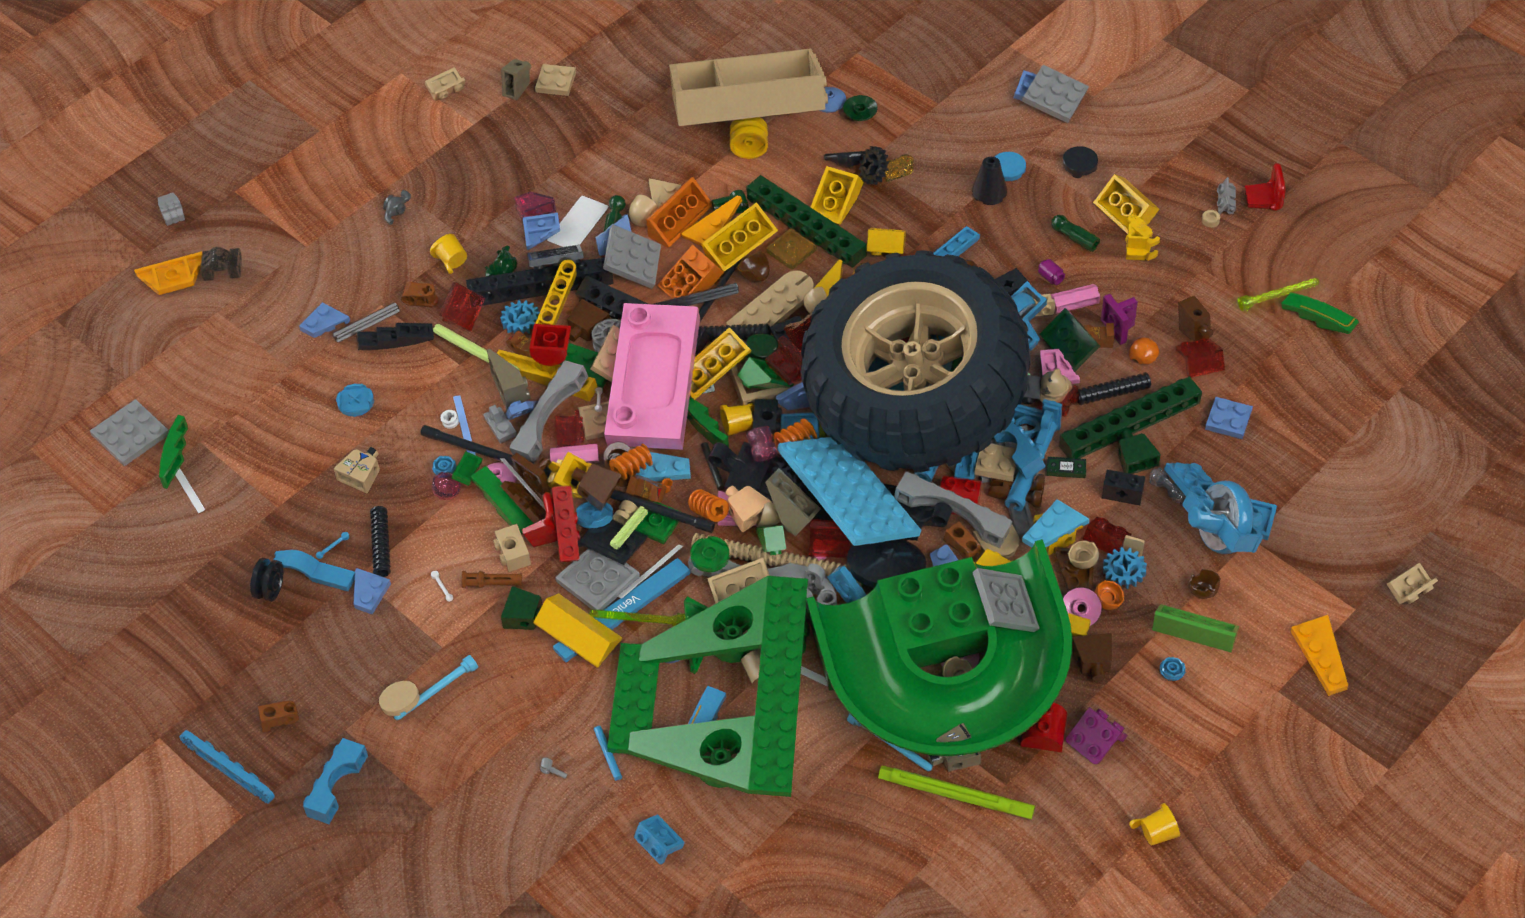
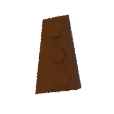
M509 481L502 483V489L533 523L545 519V509L523 484ZM528 485V486L535 492V494L538 496V494L536 493V491H535V489L533 488V486Z
M1055 547L1054 552L1067 591L1069 592L1075 588H1087L1092 591L1094 566L1088 569L1077 568L1070 562L1068 556L1070 548Z

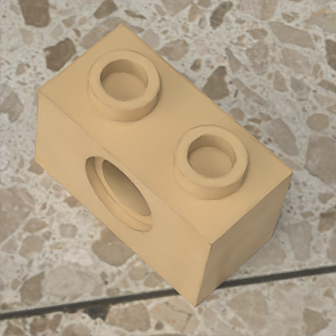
M517 524L495 531L496 539L493 540L496 551H501L499 555L502 566L506 565L508 572L531 565L529 552Z

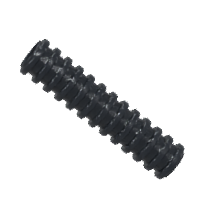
M768 323L764 325L754 324L753 326L752 324H748V326L746 324L742 326L726 325V327L724 325L720 327L717 325L715 327L704 326L703 328L710 336L708 342H713L729 327L743 341H747L754 334L771 335Z
M1144 372L1143 375H1132V377L1128 376L1126 379H1116L1115 382L1111 380L1109 383H1099L1098 386L1096 384L1093 387L1088 386L1087 389L1083 387L1081 390L1076 389V400L1079 405H1083L1084 403L1089 404V401L1093 403L1095 400H1105L1106 397L1111 398L1112 396H1121L1123 393H1133L1134 390L1138 392L1140 389H1150L1151 379L1149 374Z
M375 506L370 510L373 574L386 577L391 573L388 511L383 506Z

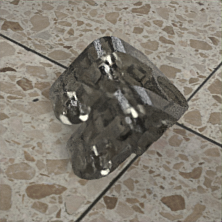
M213 247L211 250L203 251L201 274L204 281L214 280L215 271H224L225 269H228L231 279L241 277L242 255L240 248H232L228 251L222 247Z

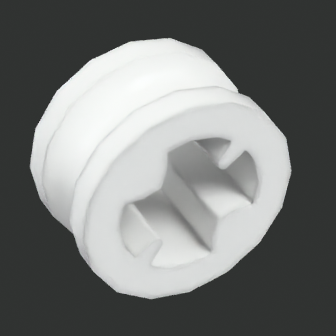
M446 410L441 414L440 418L445 428L452 429L459 424V418L454 410Z

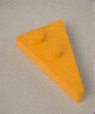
M737 195L681 234L682 237L701 245L730 222L742 202V197Z

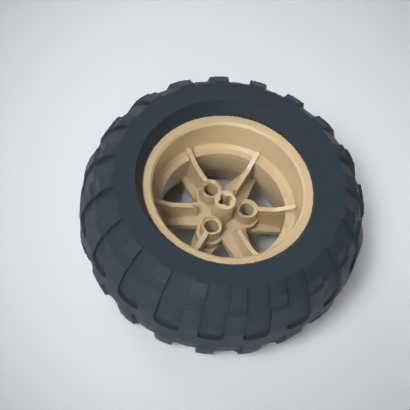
M924 250L916 251L915 255L906 256L892 253L886 255V260L872 265L866 262L855 269V274L847 279L841 278L829 289L828 297L825 300H821L813 310L809 329L804 333L801 351L803 359L801 379L810 408L821 423L823 430L838 445L843 444L845 449L858 460L863 462L865 460L877 463L882 469L891 471L903 468L913 469L914 472L929 471L930 467L946 463L948 466H952L962 462V457L974 451L978 453L991 444V439L997 433H1001L1002 430L1005 431L1010 425L1015 408L1018 404L1022 403L1028 384L1027 375L1031 365L1026 326L1017 310L1016 303L1003 286L999 287L994 278L985 269L978 268L975 265L971 266L963 258L949 254L944 257L936 256L933 252ZM929 335H938L946 338L940 341L929 340ZM910 337L908 343H905L901 339ZM963 356V360L953 372L946 370L942 366ZM876 357L889 363V365L879 370L868 373V369ZM902 381L904 383V391L889 389ZM926 382L933 384L931 386L925 387Z

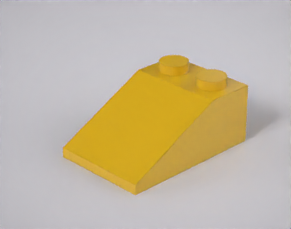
M826 166L811 208L835 224L841 225L857 200L863 181L859 175Z

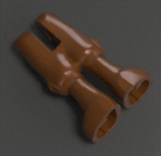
M1045 474L1037 475L1030 487L1029 492L1031 493H1028L1025 499L1036 508L1041 507ZM991 478L988 496L1006 500L1015 478H1013V482Z

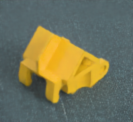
M1129 215L1128 235L1125 238L1127 243L1126 260L1146 259L1149 261L1156 258L1158 250L1150 252V249L1160 242V237L1157 236L1151 239L1150 237H1152L1153 232L1146 225L1145 221L1137 215Z
M567 452L563 460L552 461L548 466L552 471L547 479L548 485L551 488L571 486L572 497L581 499L582 496L577 493L578 485L575 489L571 484V476L576 467L587 472L591 463H587L585 460Z

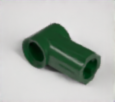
M735 190L730 196L713 199V211L738 195L742 197V202L736 213H743L749 208L744 191Z

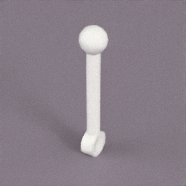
M598 387L595 389L597 394L595 410L600 412L602 410L600 402L603 389Z
M432 571V579H436L446 595V600L452 601L453 595L448 593L441 582L438 571Z

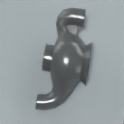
M402 190L401 197L389 195L386 198L383 209L386 210L385 220L388 224H393L394 219L391 218L392 216L402 215L405 212L406 206L404 204L411 199V194L408 191Z

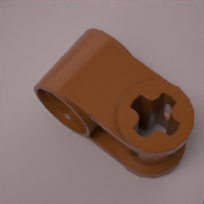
M407 282L401 301L409 306L433 307L438 303V297L432 284Z

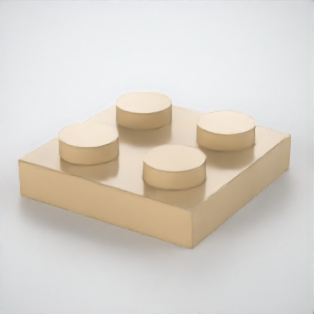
M543 64L535 91L537 93L569 96L576 75V67Z
M990 444L979 452L974 475L1013 482L1016 465L1012 456L1017 448Z

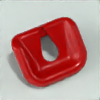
M1279 163L1273 165L1271 179L1267 183L1246 185L1244 187L1248 208L1277 211L1283 207L1285 181L1282 167Z
M549 492L543 494L546 511L545 519L522 529L524 536L533 547L557 541L553 498Z

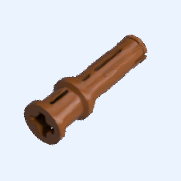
M462 571V588H466V586L483 588L485 585L522 586V573L485 574L483 571L478 573Z

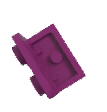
M1089 707L1066 737V742L1090 762L1097 765L1117 740L1123 742L1128 735L1123 732L1125 728L1116 721L1112 723L1108 720L1109 715L1102 709L1095 710Z

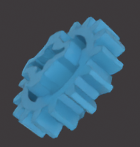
M518 300L517 304L511 302L510 307L505 306V311H501L502 316L500 318L503 329H507V333L520 331L523 334L524 332L530 334V330L533 329L539 316V309L534 307L533 302L528 305L527 300L524 303Z
M1121 547L1120 552L1113 549V555L1107 554V559H1104L1103 573L1106 574V580L1111 579V581L1118 583V585H1125L1126 589H1129V584L1136 587L1137 581H1143V577L1146 576L1147 563L1144 562V556L1138 557V551L1132 553L1131 548L1128 551H1124V548Z

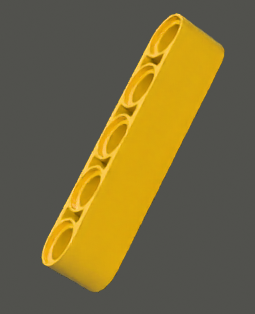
M572 260L561 262L535 324L556 325L577 275L576 265ZM566 268H571L572 272L565 273L564 270ZM559 284L566 285L564 289L557 288ZM553 300L559 301L557 305L550 304ZM546 316H551V317H552V320H550V321H545V320H543V319H544Z

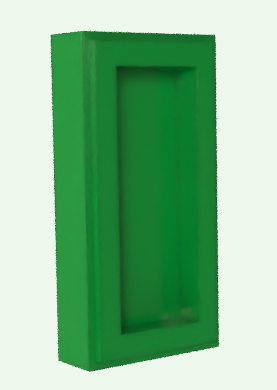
M465 451L451 479L469 486L472 482L471 475L478 471L483 458Z

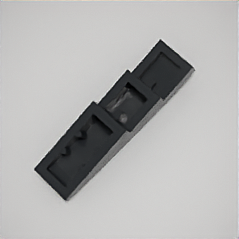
M396 323L395 327H376V332L357 331L356 338L358 350H380L410 346L434 340L432 323Z

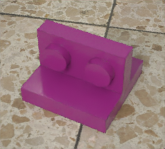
M1111 294L1103 296L1101 321L1105 326L1106 323H1114V338L1122 345L1127 343L1128 329L1135 326L1138 301L1132 297L1117 303Z

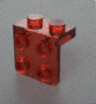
M1202 338L1195 342L1185 341L1175 346L1176 351L1185 358L1188 377L1192 378L1225 370L1223 349L1211 339Z

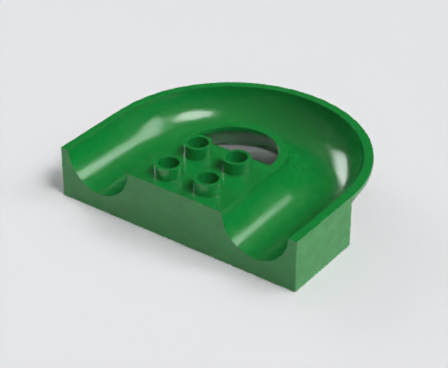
M1043 539L1035 541L1031 550L1022 557L1002 565L982 566L976 564L973 558L969 557L877 580L876 587L869 594L846 604L825 605L817 602L814 596L806 598L809 622L829 691H835L846 710L868 731L888 743L916 753L937 756L968 755L983 752L1013 740L1032 727L1049 710L1058 697L1069 671L1072 655L1071 624ZM981 568L1022 575L1039 629L1035 632L990 626L973 571ZM986 651L984 658L975 668L959 676L940 677L920 669L945 662L955 656L961 658ZM964 723L972 737L955 742L936 741L937 738Z

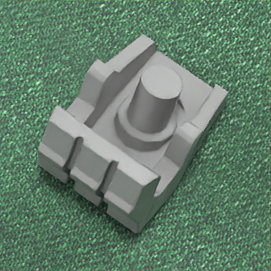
M174 192L158 197V205L167 226L185 220L181 203Z

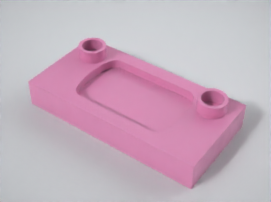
M624 303L604 433L607 446L615 442H623L629 447L641 446L643 443L648 448L683 450L700 323L698 307Z

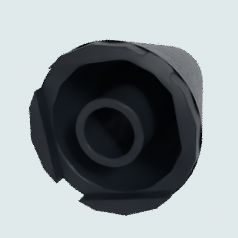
M992 156L986 157L982 161L972 187V195L975 200H980L985 205L999 204L1007 196V185L1000 160Z

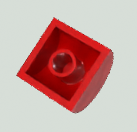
M534 324L529 347L531 357L537 363L545 366L561 364L567 356L571 326Z
M943 475L941 488L950 490L956 495L970 499L979 505L982 481Z
M1053 703L1038 722L1022 733L1020 746L1062 753L1067 711L1061 705Z

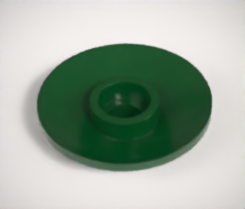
M865 95L850 97L843 106L845 115L855 121L869 120L876 115L878 110L876 101Z

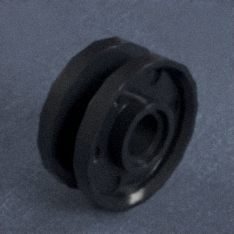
M260 558L257 561L250 583V592L253 598L261 599L264 597L266 601L270 602L277 598L283 583L284 569L282 562L278 560L270 562L267 558Z

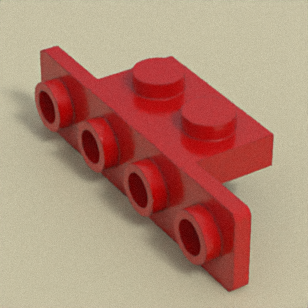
M571 486L552 487L560 562L579 561L578 540L580 535L579 530H576L578 518L577 512H574Z

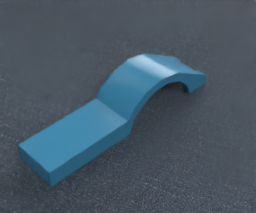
M284 550L276 551L274 554V560L282 562L283 568L295 569L305 574L315 583L349 591L355 580L354 571L319 562L316 558L302 551Z

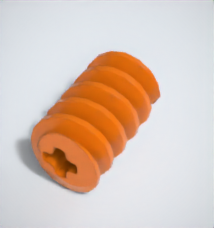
M803 418L800 420V423L795 422L793 426L789 425L787 429L783 428L780 432H775L774 442L776 447H778L779 443L802 441L803 439L810 440V436L817 439V433L813 425Z
M643 443L641 446H636L635 449H630L628 452H624L622 456H617L609 461L611 471L621 474L623 480L627 479V474L633 476V470L639 473L640 468L642 470L646 469V464L650 467L653 465L651 453Z
M702 489L695 490L689 497L688 505L690 510L711 521L719 522L729 512V504L726 500Z

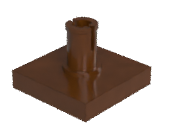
M516 452L511 459L515 471L528 485L533 486L535 491L541 495L545 492L551 493L544 472L551 461L542 455L533 464Z

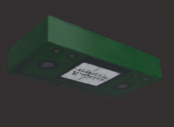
M1048 457L1047 476L1085 478L1086 459Z

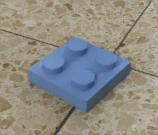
M1215 397L1205 430L1243 439L1253 406Z

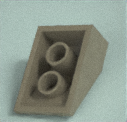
M488 349L487 355L491 374L506 411L511 403L519 400L523 403L531 399L527 389L528 382L526 377H522L516 367L491 349Z
M779 468L766 481L781 523L789 533H793L796 536L821 508Z

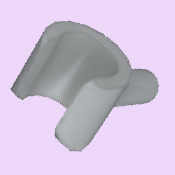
M542 759L540 767L542 773L549 774L551 772L564 779L567 778L568 774L552 767L553 761L551 759Z

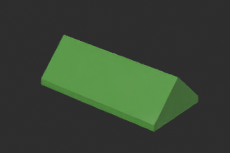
M1160 604L1155 612L1152 630L1232 653L1239 626Z

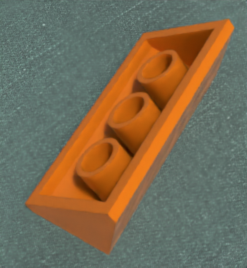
M693 177L684 183L646 220L648 237L667 248L712 207L711 200Z

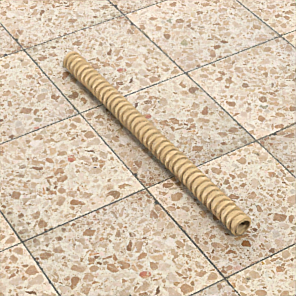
M695 533L692 538L691 547L698 539H705L708 536L705 537V534L700 536L699 533ZM728 539L724 540L728 545L730 558L733 556L734 559H745L747 562L764 558L766 565L769 564L771 567L773 565L779 567L788 563L807 567L810 564H817L824 569L825 578L837 567L843 566L841 563H830L828 560L824 562L823 559L819 561L817 558L812 559L810 556L808 558L805 555L800 557L799 554L795 556L793 553L788 554L786 551L782 554L770 555V552H764L762 546L758 548L757 545L753 547L752 544L746 545V543L740 544L738 541L735 543L734 540L730 542Z

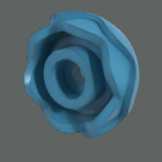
M439 456L433 462L432 470L434 474L442 478L451 476L456 469L455 460L449 456Z
M1168 657L1161 662L1160 673L1169 681H1177L1185 674V664L1179 658Z

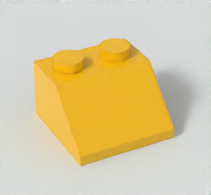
M868 229L867 251H870L871 255H882V252L903 254L906 230Z

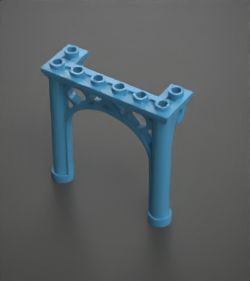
M1044 399L1042 410L1018 404L1013 416L1014 420H1016L1015 425L1028 424L1035 427L1033 430L1024 431V436L1026 438L1028 436L1030 438L1036 436L1033 442L1035 444L1034 449L1037 450L1039 448L1045 456L1055 431L1057 432V430L1060 431L1062 404ZM939 466L930 467L929 471L914 472V474L928 482H932ZM1018 472L1005 500V505L1008 509L1011 503H1017L1019 506L1013 507L1014 510H1023L1026 504L1025 499L1036 474L1026 480L1021 472Z

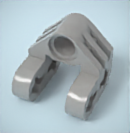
M810 564L804 574L805 578L808 579L807 598L813 597V594L818 595L817 602L825 605H837L836 593L831 582L825 578L824 569L817 564ZM806 601V613H805V618H806V619H809L808 609H807V601Z

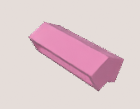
M1095 284L1051 294L1052 299L1055 300L1056 314L1060 313L1064 308L1070 311L1100 302V294Z
M597 444L550 448L551 462H557L558 459L563 460L567 452H570L587 463H599Z

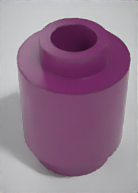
M1051 259L1043 260L1038 266V273L1051 284L1058 285L1065 278L1063 269Z

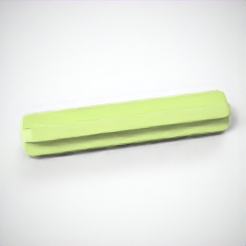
M640 506L611 540L610 545L614 549L622 546L648 514V510Z

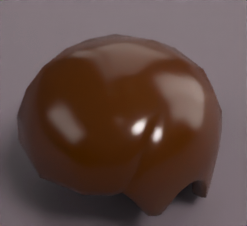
M1202 569L1197 576L1194 574L1191 576L1188 588L1194 596L1200 599L1211 598L1217 594L1221 578L1212 570Z

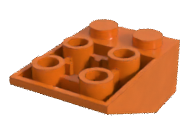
M692 244L657 286L670 298L674 299L707 290L714 285L724 272Z

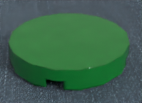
M714 536L698 539L690 550L691 562L694 567L704 572L721 570L730 559L727 543L721 538Z

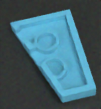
M650 452L653 465L650 467L646 464L645 470L640 468V472L636 473V475H641L656 482L662 481L665 478H670L671 480L691 479L688 458Z
M1057 499L1022 537V542L1032 548L1035 541L1043 539L1045 547H1048L1057 542L1058 538L1063 535L1073 533L1079 526L1089 524V518Z

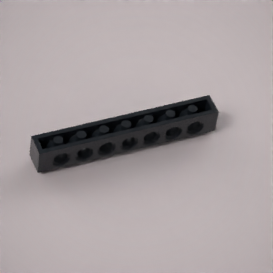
M605 257L575 263L577 275L570 291L578 290L586 275L606 285L614 284L613 273L603 269ZM548 266L542 269H530L466 280L470 306L472 308L547 295L559 266ZM566 268L564 272L570 273L572 272V269ZM559 284L557 286V288L564 289L566 287V285Z
M587 275L575 293L580 300L584 299L609 313L611 318L617 320L618 318L622 319L624 303L648 304ZM701 327L698 330L695 354H699L710 338L706 330Z

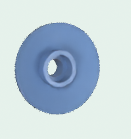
M824 87L828 96V104H825V110L819 111L832 113L842 109L846 101L845 93L835 87Z

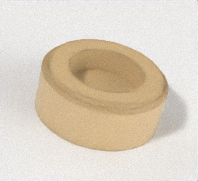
M1207 210L1203 213L1202 223L1205 226L1216 227L1219 225L1220 214L1217 211Z

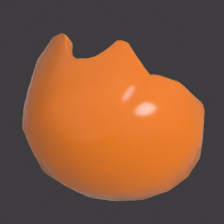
M1147 337L1134 341L1129 350L1130 359L1137 360L1139 364H1151L1156 361L1159 355L1158 345Z
M1104 580L1097 585L1094 591L1101 602V608L1104 610L1117 609L1124 601V592L1121 586L1114 581Z

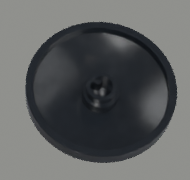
M898 539L858 546L852 545L847 554L846 565L855 580L863 585L875 588L877 580L925 569L926 558L917 546L906 540Z

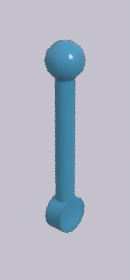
M343 532L338 540L323 551L317 552L316 557L322 559L323 555L341 541L348 540L349 533Z

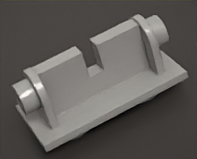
M1227 177L1217 188L1219 214L1223 211L1233 214L1236 211V200H1234L1236 198V187L1234 184L1229 183V178Z

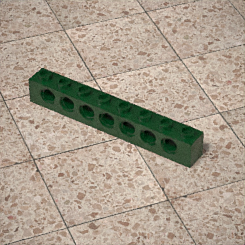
M762 175L746 186L747 199L751 203L755 204L757 202L763 211L770 213L777 220L785 223L790 229H794L801 236L812 241L816 246L826 250L830 255L842 260L843 264L853 268L867 256L866 243Z
M1190 376L1179 379L1175 383L1164 386L1154 393L1146 394L1144 397L1131 401L1123 407L1115 408L1103 416L1100 415L1090 422L1082 423L1072 430L1063 432L1060 435L1059 447L1067 458H1082L1121 440L1120 435L1125 430H1130L1132 434H1135L1200 404L1202 391Z

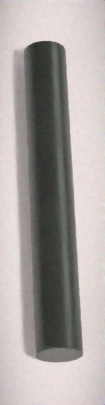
M704 442L701 444L715 484L718 490H723L725 485L718 468L708 461L711 452L709 444Z

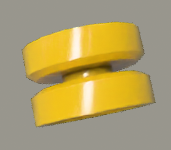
M760 117L732 121L730 125L731 151L736 156L745 159H754L762 156L768 148L767 123Z

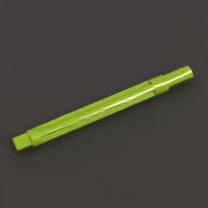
M882 765L879 771V779L1030 820L1033 818L1035 805L897 768Z

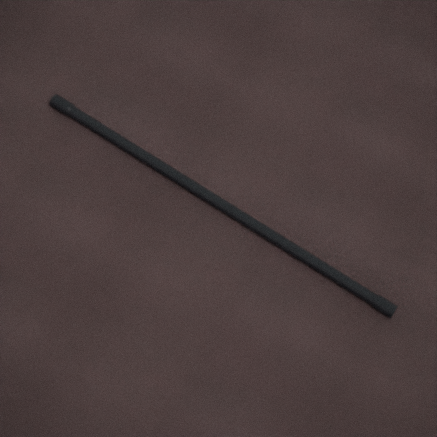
M423 425L421 429V435L424 437L439 440L502 461L501 458H505L510 465H513L511 459L513 455L442 432L427 425ZM549 467L544 470L546 477H549L552 472ZM572 478L571 484L577 487L579 481ZM614 490L610 496L611 499L620 502L623 500L631 501L638 508L643 506L650 512L694 526L709 533H712L715 528V522L695 517L618 490Z

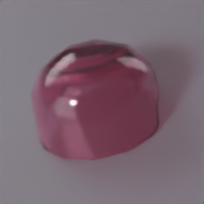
M440 472L437 476L433 477L432 491L441 500H451L461 490V483L451 479L452 473Z

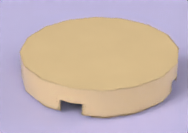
M410 681L395 682L381 693L379 705L385 714L399 716L401 715L400 713L404 711L407 713L417 705L420 699L419 691L416 685Z

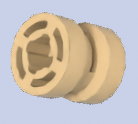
M623 500L619 510L613 515V520L625 525L638 507L631 501Z

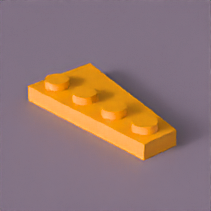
M1325 615L1291 627L1293 637L1328 696L1347 690L1348 682L1329 616Z

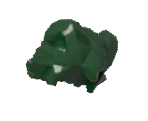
M507 245L502 247V250L497 251L498 256L489 267H485L486 277L511 273L517 268L516 257L509 253L510 246Z

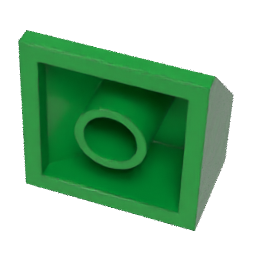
M751 357L748 358L737 375L742 380V384L750 389L752 387L770 389L791 388L794 386L772 362Z

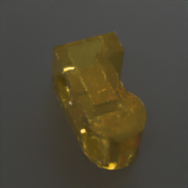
M904 154L899 158L889 160L887 165L888 171H885V181L889 182L910 175L914 170L913 157Z

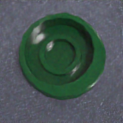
M769 334L751 335L746 341V345L751 349V352L746 357L764 361L771 360L778 348L777 339Z

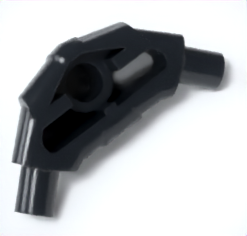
M866 152L829 153L824 155V159L826 161L831 160L839 164V166L852 168L860 164L859 161L863 160L862 154H866Z

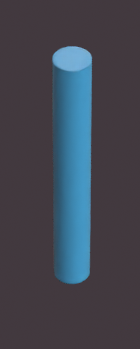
M596 726L594 732L614 780L622 779L621 772L613 753L607 752L608 741L602 727Z

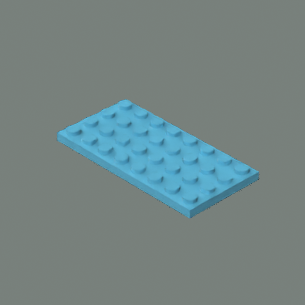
M831 437L778 444V452L854 546L920 536L921 529L869 466L852 456L843 444L838 445Z

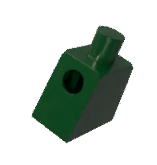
M1125 430L1121 433L1122 439L1118 441L1117 453L1124 473L1134 474L1159 466L1161 454L1145 434L1141 433L1133 436L1130 430Z
M512 586L501 615L503 628L534 630L536 628L534 620L543 605L541 597Z

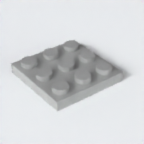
M1042 65L1023 96L1022 102L1069 123L1089 86Z
M612 225L609 231L603 269L652 289L656 282L661 244Z
M135 399L91 429L90 433L123 466H126L166 438L169 430Z
M588 548L579 556V561H573L555 578L559 585L599 614L619 594L640 577V574L629 564L622 565Z
M981 568L973 571L990 626L1035 632L1039 629L1022 575Z

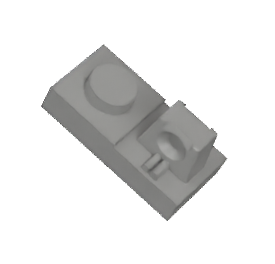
M496 405L489 407V412L483 414L484 419L500 444L517 436L516 430L501 407L497 408Z

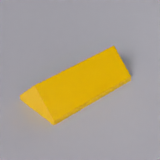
M756 202L701 245L706 257L725 272L775 234L778 229Z
M730 327L695 356L690 397L694 400L751 352V349Z
M559 593L545 599L534 620L535 625L597 668L622 640L620 635Z

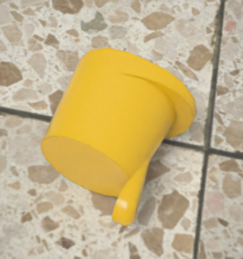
M454 234L442 236L434 242L430 249L431 256L441 259L449 274H452V269L461 266L467 259L466 251Z
M749 403L748 405L729 407L727 405L720 406L721 422L727 436L753 428L751 412L754 411V404Z
M1165 803L1160 805L1161 809L1149 816L1133 819L1129 822L1132 829L1141 826L1144 836L1151 846L1180 837L1175 817Z

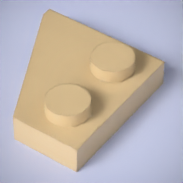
M649 178L651 199L659 208L681 185Z

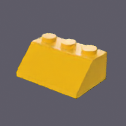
M1116 174L1113 175L1093 202L1127 234L1129 215H1137L1147 225L1159 211V208L1126 178Z

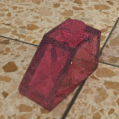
M527 192L514 197L516 211L522 221L523 217L556 212L553 197L534 192Z

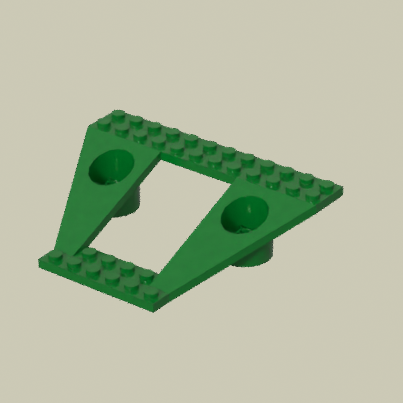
M766 576L643 644L621 643L607 752L630 754L699 777L707 785L717 788L729 787L747 794L791 797L808 579ZM755 649H761L754 716L652 729L659 663L712 655L721 661L736 663L741 662V659L746 654ZM708 751L711 753V756H704ZM733 754H737L735 758H731Z

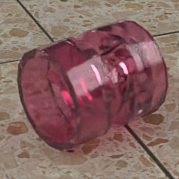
M758 427L746 434L748 443L752 447L751 453L754 461H766L777 455L775 443L771 442L773 436L769 427Z

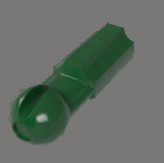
M620 195L612 196L609 200L611 212L606 216L604 231L622 218L620 212L625 208L626 203L625 199Z
M1056 215L1052 218L1051 226L1055 231L1064 233L1069 239L1090 252H1094L1100 244V238L1084 228L1071 223L1064 215Z

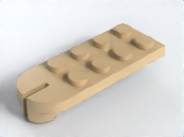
M802 271L786 273L727 321L726 325L742 326L746 324L748 326V324H752L753 326L754 324L764 325L768 323L771 327L783 322L804 304L805 295L814 289L812 278Z

